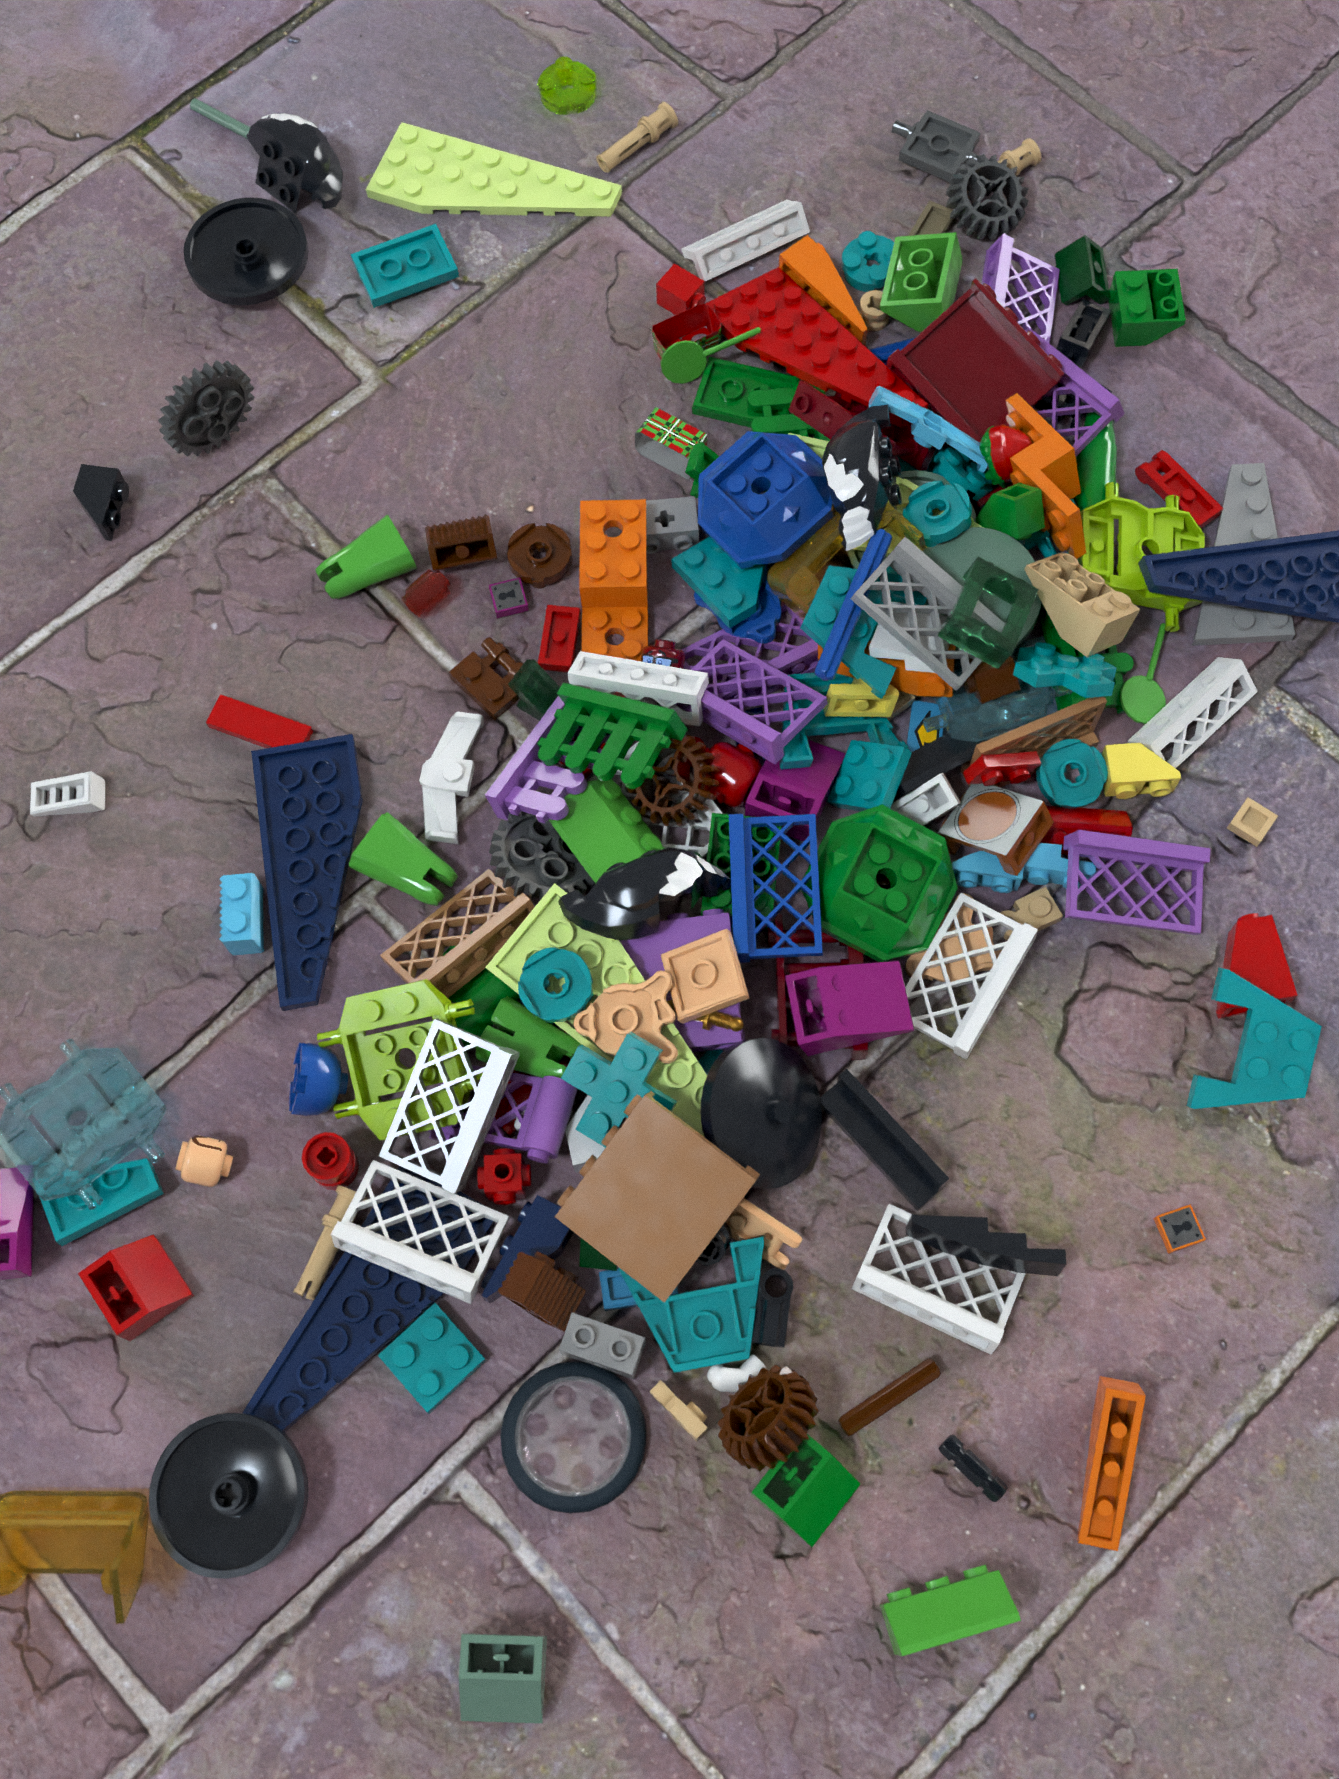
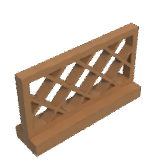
M1105 697L1088 698L979 743L975 747L972 759L962 764L960 771L964 776L963 772L982 755L1037 751L1040 758L1049 747L1065 739H1078L1082 743L1096 748L1099 740L1094 730L1107 700ZM1035 768V769L1030 773V775L1036 773L1037 768ZM1010 781L999 782L993 786L1001 788L1010 784Z
M488 869L380 956L406 983L427 979L449 998L485 969L534 909V905L531 899L523 892L516 897L513 896L515 890L511 887L504 888L502 886L504 881L499 877H495L494 873ZM490 883L494 885L493 894L479 896V892ZM510 902L503 909L497 912L499 903ZM490 904L489 913L474 915L476 906ZM467 907L465 916L452 917V913L457 909ZM483 924L470 934L472 925ZM463 926L461 935L447 937L450 927ZM440 929L438 938L425 939V935L431 930ZM455 946L452 950H450L447 954L443 956L445 947ZM435 948L434 957L420 959L422 949ZM405 951H412L410 960L395 961ZM428 968L415 979L417 969Z

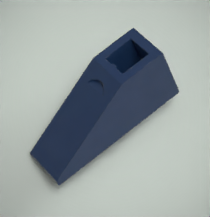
M539 1195L536 1196L533 1203L528 1201L524 1205L518 1217V1222L521 1225L514 1236L511 1234L507 1236L499 1252V1255L503 1256L496 1270L493 1268L488 1270L481 1283L480 1288L484 1290L481 1296L486 1302L491 1304L502 1296L498 1293V1288L502 1287V1281L506 1280V1274L510 1273L509 1268L514 1266L513 1261L517 1259L518 1253L523 1252L533 1257L537 1251L553 1260L562 1255L574 1232L555 1218V1215L561 1209L560 1206Z

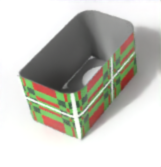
M657 407L654 408L635 433V448L642 456L687 480L689 478L691 480V477L685 471L692 446L700 442L707 446L708 441L706 433Z

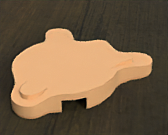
M965 905L962 906L957 915L960 928L974 925L971 922L974 910ZM947 912V913L944 915V917H943V919H942V921H941V923H940V925H939V927H938V929H937V931H936V934H937L938 930L940 929L941 925L943 924V922H944V920H945V918L947 917V915H948L949 912ZM954 922L948 931L956 930ZM989 927L987 928L990 936L992 945H994L993 928ZM982 929L962 934L968 952L987 947ZM958 936L943 939L939 945L943 958L963 953ZM1002 950L994 951L996 959ZM926 951L911 955L907 959L905 969L910 977H912ZM936 952L931 961L938 960ZM989 953L970 958L974 974L991 970L993 967ZM965 959L945 964L950 982L970 977ZM940 966L926 969L922 975V979L931 981L936 979L945 982Z
M660 970L648 980L639 984L622 983L605 988L593 1004L591 1003L587 1009L575 1016V1030L580 1035L590 1038L602 1051L614 1057L627 1033L633 1032L663 1050L658 1059L660 1062L672 1064L677 1059L678 1050L661 1033L663 1026L673 1024L676 1020L674 1010L666 1001V996L672 987L670 974Z

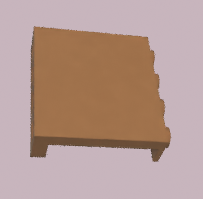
M650 1091L643 1098L637 1094L626 1107L623 1113L629 1117L621 1128L614 1125L601 1142L606 1148L598 1158L592 1155L581 1168L579 1174L584 1178L578 1186L574 1188L570 1185L557 1201L561 1209L555 1215V1218L665 1303L760 1174L749 1165L744 1168L656 1101L653 1098L655 1093Z

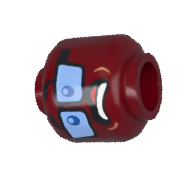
M656 639L655 645H648L643 648L641 662L684 669L686 656L684 651L675 648V641Z

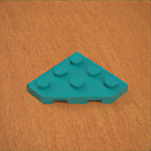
M710 537L671 559L672 568L729 629L756 613L765 564H755L753 567L741 569Z

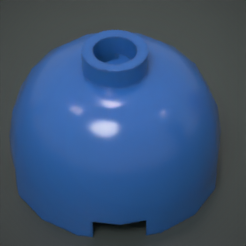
M299 1043L293 1062L296 1065L293 1082H290L289 1111H291V1114L301 1116L319 1115L329 1111L335 1105L339 1094H346L348 1073H342L340 1059L329 1048L319 1047L318 1044Z

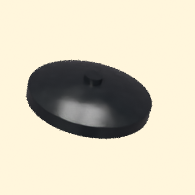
M254 197L229 200L208 210L191 227L184 244L185 264L197 288L208 297L230 305L259 304L283 294L302 275L309 253L305 231L295 214L277 202Z
M770 1038L742 1040L724 1050L711 1066L702 1091L701 1123L704 1137L744 1168L749 1165L760 1174L751 1188H778L797 1179L808 1167L816 1152L822 1127V1107L818 1087L802 1057L785 1043Z
M223 1413L198 1420L186 1427L169 1443L154 1469L149 1489V1512L155 1534L170 1557L179 1565L195 1574L209 1578L228 1579L260 1570L272 1563L288 1548L302 1525L307 1509L309 1492L306 1468L299 1450L293 1441L278 1426L266 1419L245 1413Z

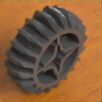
M983 154L977 160L973 157L968 159L965 164L957 168L956 174H953L949 180L950 186L945 194L950 197L946 202V207L953 209L950 213V219H959L957 229L965 226L968 228L967 236L976 232L978 240L983 239L987 235L991 241L1003 233L1007 235L1009 231L1014 230L1018 226V222L1025 215L1024 209L1028 205L1029 200L1025 196L1029 188L1021 186L1025 176L1016 177L1017 166L1009 169L1007 167V159L998 163L996 154L991 156L989 160ZM993 192V195L990 197V199H986L983 203H981V200L985 196L987 197L990 193Z

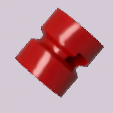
M323 1132L312 1137L303 1148L302 1163L304 1169L321 1187L327 1190H336L338 1185L347 1187L356 1178L359 1170L357 1155L341 1136L335 1133Z

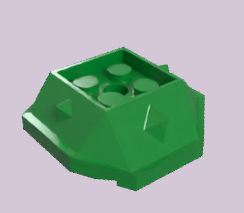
M883 804L832 821L817 849L821 932L878 962H888L925 952L929 948L958 888L945 837ZM809 864L803 878L810 872L811 864ZM876 875L886 876L890 881V889L881 888L877 884ZM810 879L806 886L812 890V880ZM801 890L810 908L813 905V900Z

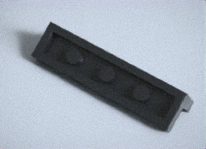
M995 708L913 751L894 800L915 790L940 773L946 774L970 761L977 744L1019 727L1018 724L1007 728L998 710Z
M847 1068L838 1075L837 1083L820 1097L822 1109L918 1212L945 1187L949 1177Z

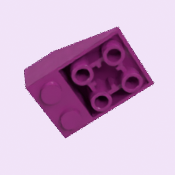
M808 740L813 756L810 767L781 770L780 760L773 764L766 759L746 800L745 816L766 817L816 814L817 826L846 754ZM809 824L793 825L785 835L805 841L809 836Z
M899 961L818 967L785 976L798 1045L807 1056L915 1031Z
M34 1166L0 1169V1280L32 1277Z

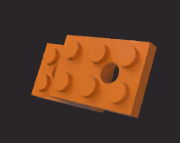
M1016 393L1006 400L1009 413L1006 419L1010 427L1028 435L1032 439L1033 444L1010 458L1013 473L1010 474L1011 481L1014 485L1022 483L1041 489L1045 528L1041 529V531H1047L1052 536L1055 545L1060 551L1064 552L1066 550L1070 555L1078 559L1086 554L1080 509L1071 501L1072 498L1081 493L1075 449Z
M646 499L580 501L579 590L582 605V652L641 661L642 650L645 646H648ZM611 527H617L622 531L617 537L605 535V531ZM612 634H619L624 637L623 642L618 645H611L607 643L606 639Z

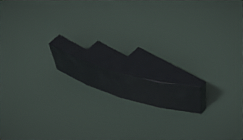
M1082 299L1063 331L1056 349L1083 370L1110 316L1111 310ZM1067 394L1058 395V408L1065 404ZM1053 396L1043 397L1035 404V408L1040 410L1052 409Z
M911 1215L906 1226V1235L942 1252L985 1266L1018 1273L1058 1276L1067 1264L1065 1249L1027 1248L1026 1233L988 1232L987 1217Z

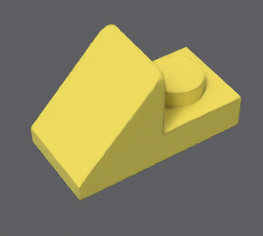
M855 677L852 684H830L826 695L828 704L823 708L825 716L891 717L899 697V692L889 684L882 699L878 698L871 692L872 688L861 678L858 680Z

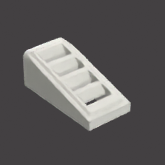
M92 771L31 783L30 815L34 817L90 813L105 810V780ZM74 789H77L76 799H74ZM60 790H62V801H61V802H60ZM46 791H50L49 804H46Z

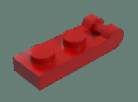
M1159 451L1153 455L1151 462H1144L1136 467L1135 474L1138 480L1143 484H1148L1164 501L1165 497L1169 495L1179 496V510L1189 512L1200 529L1221 515L1223 507L1166 451ZM1158 472H1165L1166 474L1161 476Z

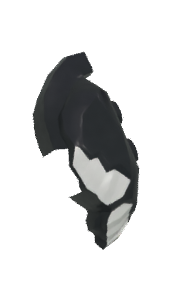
M283 113L263 116L250 127L246 137L260 156L255 182L257 185L295 214L300 188L313 193V201L320 199L323 209L337 206L342 199L343 172L339 159L327 138L314 123L296 115Z
M889 405L872 406L854 416L837 430L828 442L823 454L822 465L827 480V487L833 505L841 516L838 529L840 536L843 537L842 546L846 551L862 545L876 534L888 500L896 517L897 505L902 504L900 487L896 484V477L901 476L900 461L897 456H892L890 439L888 436L884 437L881 429L891 426L889 418L891 409Z
M667 847L659 851L650 850L639 858L627 863L620 862L612 865L602 874L586 896H583L579 890H574L560 897L558 903L564 917L583 930L620 941L639 939L658 932L660 924L659 901H671L684 893H692V909L699 897H714L721 890H728L731 886V880L720 869L706 862L695 851Z

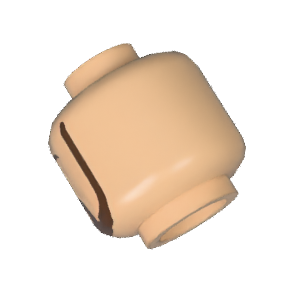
M195 1135L189 1142L183 1141L175 1170L181 1171V1178L186 1182L214 1187L219 1182L221 1176L228 1178L233 1156L227 1155V1144L224 1141Z

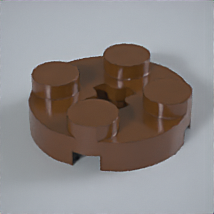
M535 523L527 524L514 532L509 539L507 556L510 570L517 578L520 577L522 582L531 584L534 588H545L548 584L558 581L568 572L572 565L573 557L570 539L561 528L554 524L546 523V526H536ZM537 549L539 552L543 550L547 552L544 558L536 559L534 558L533 551Z

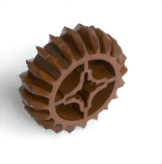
M690 735L685 736L682 741L670 738L672 742L669 748H662L652 766L655 771L651 779L645 778L643 784L636 789L627 788L629 793L637 794L632 800L633 805L641 807L639 813L644 817L650 816L652 823L660 824L663 822L664 826L672 827L676 822L679 826L687 825V818L692 821L699 820L697 810L709 811L708 805L705 803L706 799H716V795L710 792L711 787L720 785L719 781L712 779V775L720 771L717 766L710 765L715 757L712 753H705L706 745L701 742L696 743L695 737ZM674 754V757H670L664 766L657 767L664 758ZM691 766L694 769V782L690 778ZM664 774L676 776V780L682 782L683 785L670 783V779L665 778ZM653 779H654L655 782H656V791H655V794H654V791H653V784H652ZM689 792V795L681 803L671 807L673 802H677L681 794Z
M775 1364L770 1370L760 1369L757 1376L750 1374L748 1381L744 1385L738 1384V1391L734 1395L728 1396L730 1403L721 1409L724 1417L717 1423L721 1428L718 1437L721 1439L722 1446L726 1449L727 1454L741 1466H745L748 1469L755 1468L758 1471H762L766 1466L774 1469L778 1460L787 1463L788 1455L793 1451L799 1452V1444L804 1440H809L807 1436L808 1430L816 1426L813 1417L819 1412L815 1405L818 1398L809 1386V1382L802 1375L799 1376L787 1366L780 1368Z

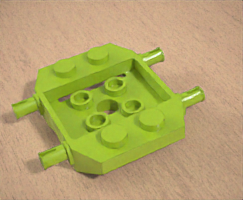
M1109 482L1105 485V500L1080 512L1086 554L1077 559L1079 565L1089 572L1100 575L1105 580V584L1115 591L1126 594L1131 599V603L1164 610L1165 630L1176 632L1180 629L1179 612L1197 606L1203 601L1149 592L1138 565L1141 558L1146 556L1142 551V546H1147L1153 554L1205 548V534L1189 512L1179 510V496L1169 495L1165 497V507L1147 508L1137 501L1120 498L1119 484L1116 483L1114 485V482ZM1114 519H1118V520H1119V533H1118V535H1117V541H1118V564H1117V571H1118V576H1117V575H1113V574H1114Z
M427 979L347 997L339 1027L336 1030L317 1034V1040L331 1038L319 1042V1047L336 1044L343 1045L354 1089L355 1099L353 1101L334 1105V1112L339 1111L335 1113L336 1118L341 1119L358 1115L379 1140H385L402 1097L382 1101L381 1096L406 1090L434 1019H440L456 1026L455 1018L474 1015V1007L460 1010V1008L474 1005L473 1001L468 999L452 1003ZM430 1016L433 1019L432 1021L366 1035L365 1032ZM440 1030L436 1046L442 1057L458 1050L453 1036ZM403 1048L411 1049L414 1052L416 1062L413 1067H406L400 1062L399 1054ZM431 1052V1055H430V1057H429L428 1062L434 1060V1057H433V1055H432V1052ZM460 1054L443 1061L450 1081L467 1075ZM436 1064L425 1068L422 1075L425 1086L443 1082ZM483 1073L476 1075L477 1080L481 1079ZM470 1079L452 1085L460 1106L467 1103L470 1092L473 1090ZM446 1088L429 1095L436 1115L454 1109ZM422 1098L411 1102L408 1113L413 1125L430 1119ZM456 1113L439 1119L441 1127L459 1123ZM404 1122L401 1126L400 1131L406 1129V1125ZM432 1123L415 1129V1131L418 1133L432 1130L434 1127Z

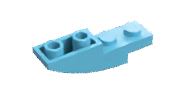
M1039 843L1017 876L1005 873L997 856L984 851L969 854L952 862L956 883L964 888H974L978 885L991 887L995 892L1009 893L1011 891H1018L1022 879H1027L1031 884L1046 885L1054 883L1061 884L1067 889L1068 859L1061 858L1062 845ZM1079 860V870L1088 879L1095 873L1096 866L1093 862Z

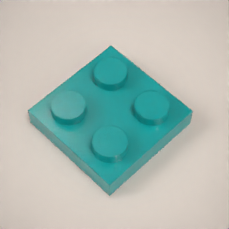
M851 740L827 802L837 808L860 812L882 804L891 808L912 752L902 746Z
M436 1303L427 1309L378 1355L428 1414L487 1361Z

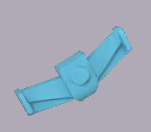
M881 386L876 387L869 400L868 408L889 405L891 413L912 423L911 434L914 435L913 438L917 443L926 448L933 446L940 450L946 442L975 461L978 471L983 473L986 470L988 464L980 452V443L934 412Z

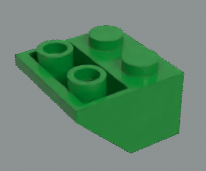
M1178 269L1115 271L1109 289L1110 299L1108 300L1115 347L1146 346L1185 324L1186 318Z
M807 1434L809 1440H804L799 1444V1452H791L788 1455L787 1463L778 1460L774 1469L770 1468L750 1495L812 1548L860 1486V1482L831 1453Z

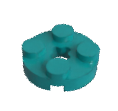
M871 231L860 233L858 238L852 240L845 247L842 254L841 267L845 273L844 278L847 283L863 292L884 287L894 242L884 236L875 235ZM874 260L877 261L879 265L873 264L870 267L867 266V261Z
M943 446L934 457V463L937 461L942 463L938 467L941 475L952 486H954L953 483L962 486L966 492L970 490L976 495L972 498L973 500L978 501L993 490L992 480H987L984 476L989 469L986 468L981 473L977 470V464L972 459L955 448Z
M931 481L915 489L908 497L909 503L906 506V510L905 508L903 509V519L910 535L920 540L924 546L934 547L939 543L955 538L970 528L972 523V506L966 490L959 484L953 483L954 486L944 485L943 481ZM938 508L940 511L945 510L942 514L938 516H932V510Z
M1065 739L1049 747L1042 757L1039 758L1041 764L1037 767L1036 771L1037 784L1041 793L1048 799L1051 805L1077 809L1095 801L1101 794L1100 792L1107 780L1108 771L1104 757L1095 747H1090L1078 739ZM1066 765H1070L1072 770L1078 769L1080 775L1075 778L1076 783H1071L1069 779L1064 777Z
M551 947L542 949L528 958L522 968L523 972L520 976V982L518 981L520 999L534 1016L548 1023L564 1022L574 1018L585 1009L587 1003L593 997L591 972L584 960L572 951ZM555 976L558 980L565 979V983L562 985L563 990L558 994L554 991L548 993L546 990L550 986L549 978Z

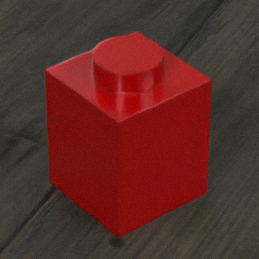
M674 263L656 283L657 304L674 315L699 304H705L704 280Z

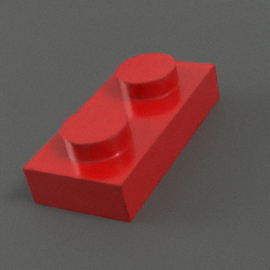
M547 605L538 658L539 670L568 672L574 661L581 616L579 607Z
M1037 751L982 755L963 774L967 784L983 783L984 786H991L1010 781L1011 784H1018L1030 778V773L1041 764Z

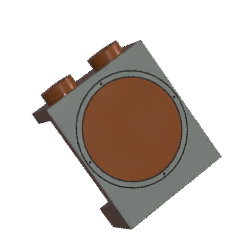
M983 783L971 784L967 792L961 796V803L955 807L950 816L943 822L938 834L945 837L950 854L955 855L963 844L996 855L1005 873L1017 876L1054 822L1044 801L997 786H984Z

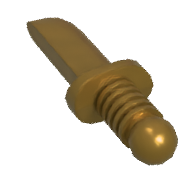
M667 1001V1003L675 1012L673 1001ZM718 1011L694 1019L695 1021L702 1022V1029L708 1031L712 1025L723 1027L727 1030L731 1029L734 1032H738L743 1028L742 1019L738 1017L733 1018L732 1015L719 1013Z

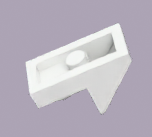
M940 773L894 802L890 809L925 826L933 820L947 815L961 802L944 773Z

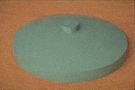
M971 527L949 541L939 543L934 547H926L922 551L1010 627L992 649L1002 646L1009 653L1027 638L1038 620L1042 602L1024 570L1026 565L1035 561L1021 543L1013 537L994 529ZM926 599L924 605H929L928 599ZM953 636L951 643L956 644L955 651H959L957 637ZM965 637L967 651L982 650L983 647L972 637Z

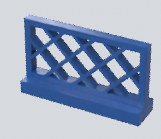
M729 814L733 941L739 962L745 963L750 962V959L823 956L816 814L744 818L743 814ZM809 824V836L800 846L785 835L793 825ZM776 826L784 827L781 830H779ZM752 827H768L776 835L762 848L752 839ZM780 839L794 850L783 864L779 863L768 853ZM809 844H810V855H808V854L804 851ZM752 847L759 852L754 858ZM799 855L811 864L810 872L801 881L786 869ZM763 857L777 868L765 883L753 873V867ZM782 873L796 884L784 899L769 887ZM810 879L812 880V890L806 886ZM754 882L760 886V888L755 893ZM800 890H803L813 900V905L803 916L788 904ZM765 891L779 903L767 917L755 909V901ZM783 908L798 919L786 934L771 923V920ZM812 914L814 926L807 920ZM755 916L760 921H762L757 927L755 924ZM803 924L814 933L815 946L799 947L790 937ZM766 926L781 938L772 948L756 949V936ZM784 943H787L790 946L787 948H781Z

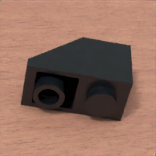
M81 464L73 493L103 538L107 541H112L114 531L119 528L121 523L120 511L123 502H126L128 499L129 485L125 482L120 470L117 468Z

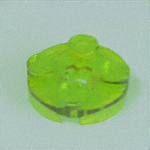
M559 57L556 59L555 64L550 65L541 73L538 79V90L542 104L549 111L560 115H567V111L577 109V113L585 111L596 99L595 72L580 62L572 61L569 57ZM563 86H573V88L562 89Z

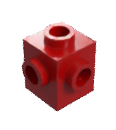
M496 1149L493 1151V1155H484V1166L477 1169L478 1188L484 1189V1193L489 1201H494L495 1204L499 1205L514 1204L516 1200L526 1199V1187H530L532 1184L531 1165L525 1164L522 1154H515L514 1149ZM509 1171L508 1176L501 1179L496 1176V1172Z

